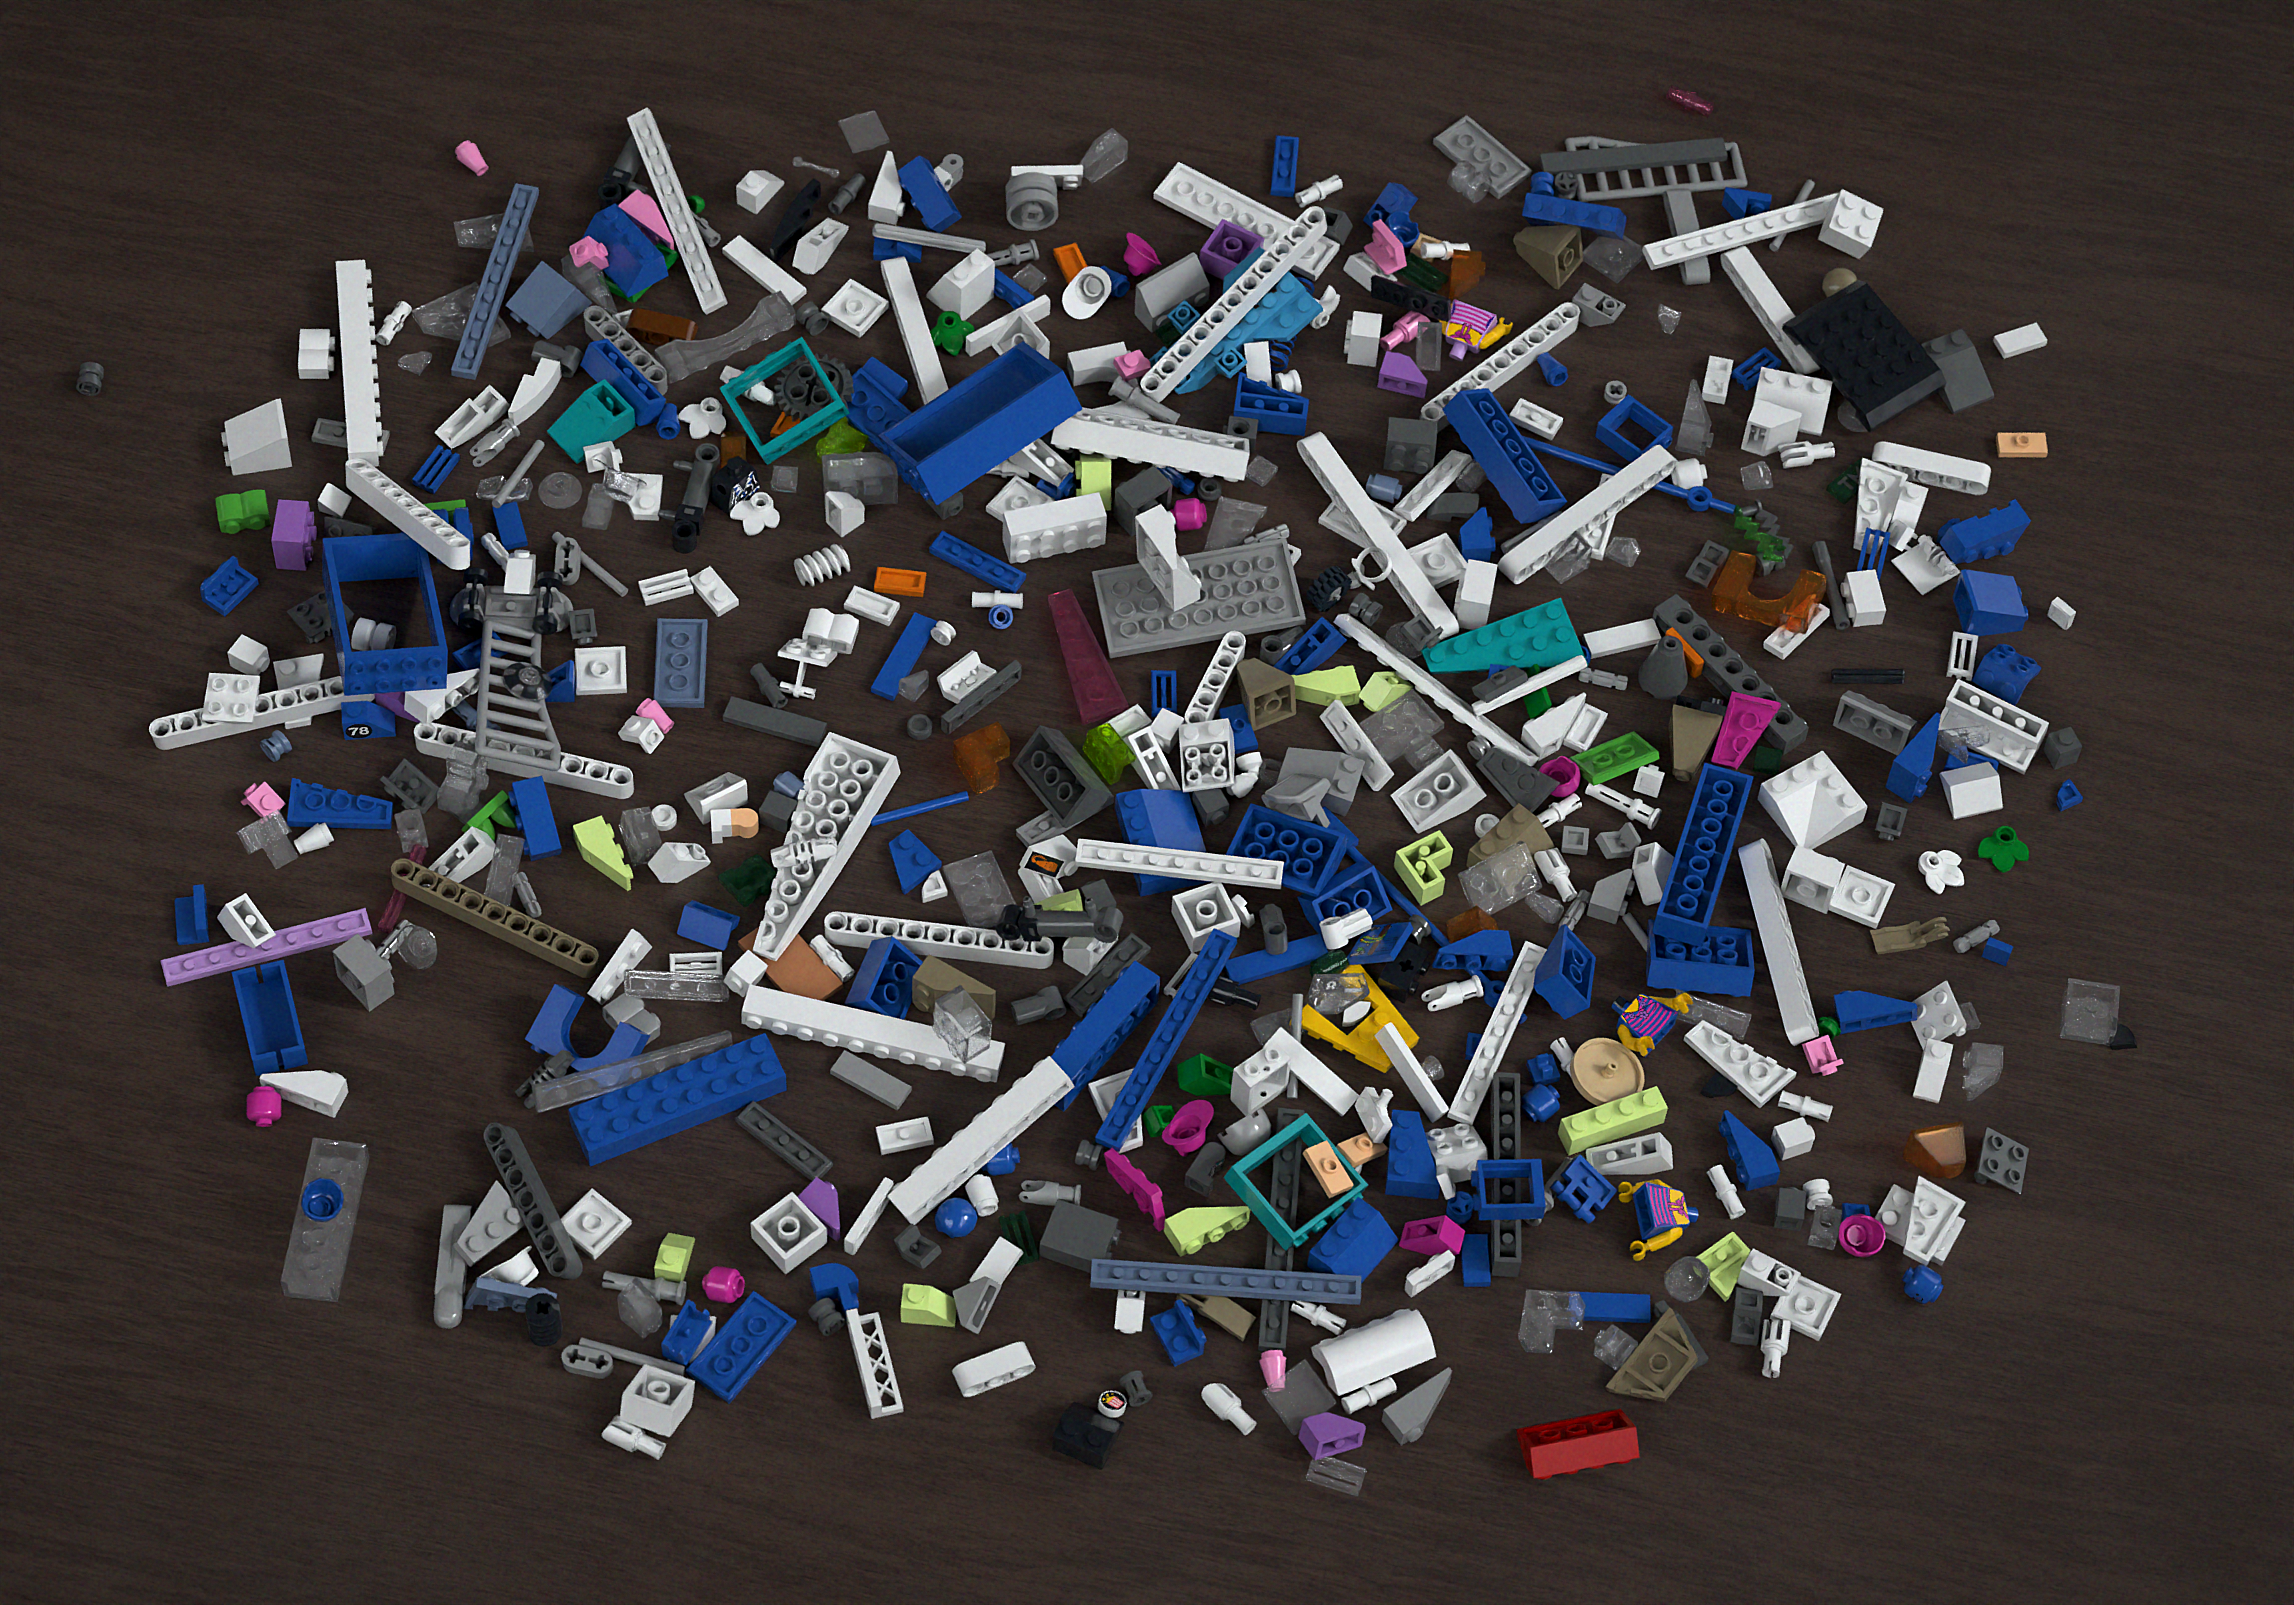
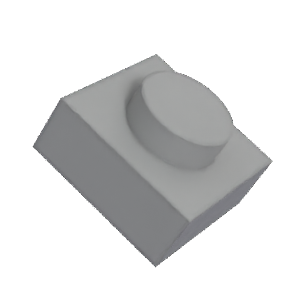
M1564 826L1561 852L1587 855L1589 828Z

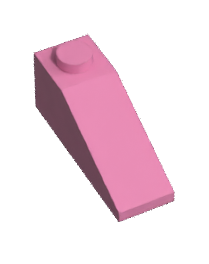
M637 189L618 205L654 246L660 243L674 250V240L655 201L650 195L643 194Z

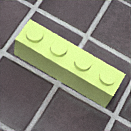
M1656 1086L1562 1118L1558 1135L1568 1155H1572L1662 1124L1665 1121L1668 1107Z

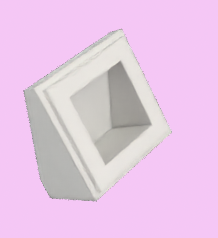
M327 483L318 498L319 511L342 518L352 501V497L334 485Z

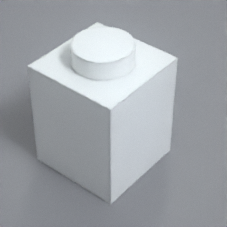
M241 635L227 652L230 666L246 675L258 676L267 669L270 663L267 647L244 635Z
M1164 708L1161 709L1150 728L1161 750L1169 754L1179 739L1178 725L1184 724L1185 718Z
M747 950L729 969L723 982L732 991L744 998L747 995L749 985H756L762 979L768 965L751 951Z
M1803 1117L1775 1126L1771 1136V1140L1782 1161L1811 1151L1815 1139L1813 1128L1806 1124Z

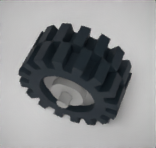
M1331 566L1330 569L1327 568L1324 573L1319 575L1318 579L1313 581L1314 584L1308 588L1306 598L1320 612L1328 611L1331 606L1334 607L1338 601L1342 600V596L1347 594L1346 591L1350 589L1352 581L1338 566Z

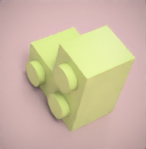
M1080 454V460H1075L1076 479L1081 481V489H1076V497L1099 492L1104 509L1111 510V459L1103 456V454Z
M1440 830L1396 851L1394 868L1420 905L1443 895L1445 878L1439 870L1451 864L1453 848Z

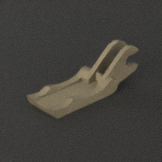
M1937 917L1922 925L1919 921H1914L1907 925L1870 930L1876 952L1879 955L1923 948L1928 942L1947 937V931H1950V929L1942 923L1947 921L1945 917Z
M1180 1293L1176 1297L1177 1300L1181 1299L1184 1306L1188 1305L1190 1309L1197 1310L1199 1314L1213 1320L1241 1341L1245 1340L1247 1333L1256 1322L1255 1316L1226 1296Z

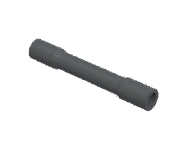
M1817 541L1811 547L1821 572L1836 629H1846L1850 626V621L1836 583L1825 541Z

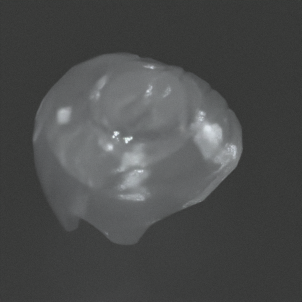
M1686 1256L1673 1263L1667 1269L1664 1286L1669 1295L1677 1301L1683 1303L1693 1302L1703 1295L1710 1280V1271L1700 1259Z

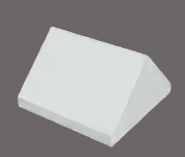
M1022 309L1015 313L991 343L1001 356L1024 341L1049 359L1050 341Z
M1989 762L1940 772L1939 775L1953 820L2003 808L1999 774Z
M730 772L684 793L686 800L703 825L711 821L710 810L736 809L748 803L746 780Z

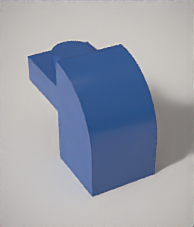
M828 1263L809 1268L810 1282L816 1302L824 1298H830L831 1300L838 1298L843 1317L846 1321V1311L859 1308L856 1293H859V1286L855 1273L848 1267L837 1263Z

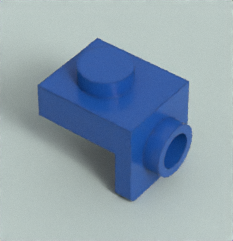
M1069 472L1058 487L1041 478L1036 484V488L1055 499V501L1063 500L1066 497H1070L1076 488V484H1074L1075 474Z

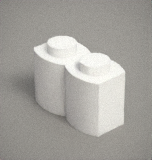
M300 329L298 357L300 379H329L330 371H334V357H330L331 351H335V337H331L330 329Z
M824 608L810 609L803 631V640H806L809 645L817 646V644H824L830 646L831 650L838 651V653L851 654L859 630V620L850 614H833Z

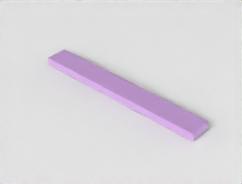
M366 908L274 931L276 934L274 938L256 948L247 946L239 941H234L160 960L167 987L347 941L356 934H359L361 937L372 934V929Z

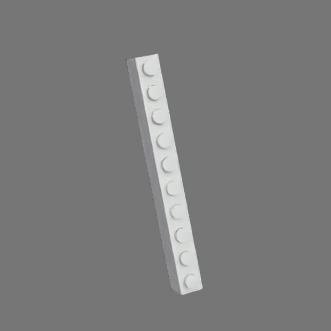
M365 260L336 261L349 460L354 458L364 459L373 466H379L378 456H383L382 441L377 442V437L382 436L381 422H376V417H381L380 402L375 403V398H379L378 383H373V379L378 378L377 364H372V359H377L376 345H371V340H375V327L369 324L370 321H374L373 307H368V303L373 302L372 288H367V284H372L371 269H366Z
M751 984L749 985L742 1008L741 1024H745L753 1029L763 1028L779 1035L789 1034L805 1041L815 1040L823 1042L827 1046H841L853 1052H867L879 1058L888 1057L900 1060L905 1064L923 1065L931 1070L949 1071L957 1076H971L982 1082H997L1004 1056L1005 1043Z

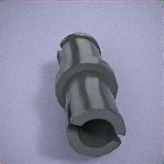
M855 173L846 185H842L839 188L836 197L828 204L832 213L840 214L848 203L856 199V194L866 184V179L861 174Z
M755 664L751 668L750 673L759 684L760 692L767 696L773 708H783L787 704L788 699L778 687L779 682L776 678L771 677L764 664Z

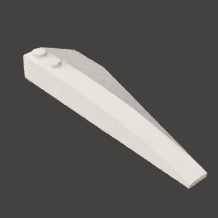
M828 733L805 771L803 778L804 790L800 789L798 804L793 812L790 831L787 832L784 845L813 838L834 837L837 841V853L832 857L821 859L817 862L777 867V875L772 882L771 895L765 906V915L759 926L753 953L777 961L806 923L850 858L869 827L872 818L878 812L900 775L896 756L840 735Z

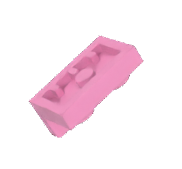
M1381 219L1372 223L1374 229L1372 238L1374 242L1364 246L1365 252L1385 275L1407 266L1403 244Z

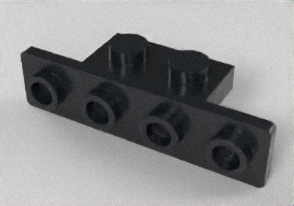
M1378 275L1371 277L1372 298L1445 322L1451 320V300L1445 296Z

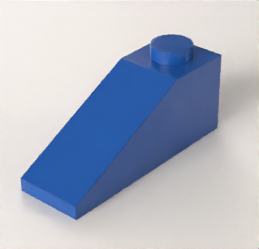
M1321 617L1273 667L1289 675L1308 674L1329 659L1347 639L1330 622Z
M1843 991L1838 995H1834V1010L1836 1019L1839 1022V1028L1841 1029L1840 1034L1917 1020L1918 1008L1916 1003L1864 991Z

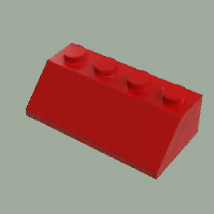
M1621 1409L1516 1429L1526 1468L1532 1477L1537 1479H1548L1552 1475L1559 1473L1574 1474L1579 1469L1584 1468L1599 1469L1604 1467L1605 1464L1614 1462L1624 1464L1630 1462L1631 1459L1639 1458L1636 1426Z

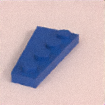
M292 778L287 816L288 827H313L317 823L320 825L325 822L328 828L391 829L393 802L366 795L355 796L348 794L345 790L337 789V791L323 788V785L312 783L310 785L302 783L300 779Z

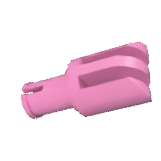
M1410 311L1394 323L1393 330L1382 337L1379 343L1385 351H1391L1400 342L1408 343L1426 330L1430 325V320L1423 314Z

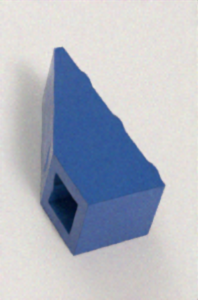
M1482 930L1440 948L1433 961L1432 968L1507 971L1513 958L1509 931Z
M1725 1110L1721 1122L1718 1124L1721 1136L1726 1137L1728 1142V1154L1730 1159L1735 1160L1737 1165L1736 1173L1739 1182L1744 1183L1746 1191L1777 1184L1780 1170L1772 1149L1728 1110Z

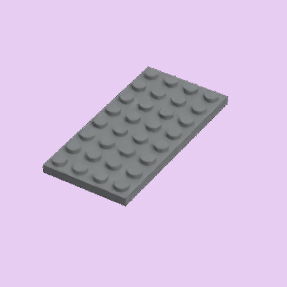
M1286 538L1179 556L1186 559L1189 571L1192 575L1198 576L1202 588H1200L1199 600L1175 612L1140 563L1092 571L1110 658L1223 639L1230 631H1238L1243 635L1306 625V618Z

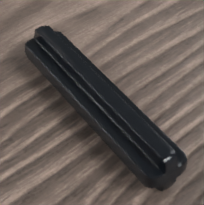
M1834 668L1831 671L1832 683L1902 684L1905 680L1903 669Z

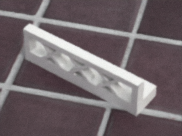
M857 1308L847 1310L846 1323L871 1419L903 1412V1405L879 1313L859 1316ZM875 1323L876 1330L871 1337L863 1333L861 1324ZM871 1344L882 1350V1354L877 1361L869 1357L868 1349ZM878 1368L888 1373L889 1377L884 1385L875 1380L874 1373ZM885 1392L894 1397L896 1405L882 1408L880 1398Z

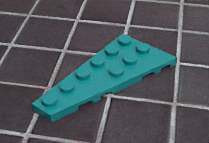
M1561 598L1438 643L1432 649L1426 647L1421 651L1430 674H1452L1468 671L1486 672L1489 671L1490 664L1510 667L1514 665L1521 670H1528L1534 664L1539 665V668H1552L1579 655H1583L1585 658Z

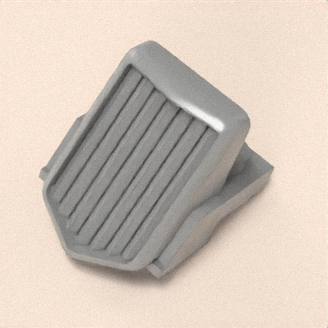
M1294 773L1268 789L1265 795L1263 794L1261 797L1267 809L1325 828L1330 824L1320 804L1330 787L1329 780L1313 774Z

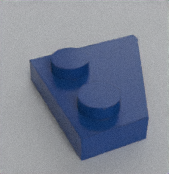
M909 829L888 843L889 852L894 861V868L904 895L942 867V861Z

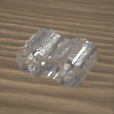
M277 809L236 833L247 853L251 854L288 834L291 830L280 810Z

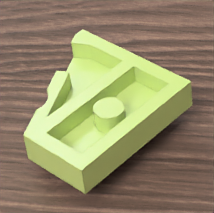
M1732 1231L1693 1259L1691 1265L1726 1302L1738 1280L1741 1268L1749 1256L1750 1249Z

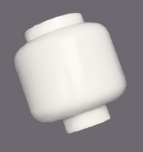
M1696 458L1678 461L1676 468L1671 473L1673 485L1687 490L1695 486H1703V479L1707 478L1705 465H1700Z

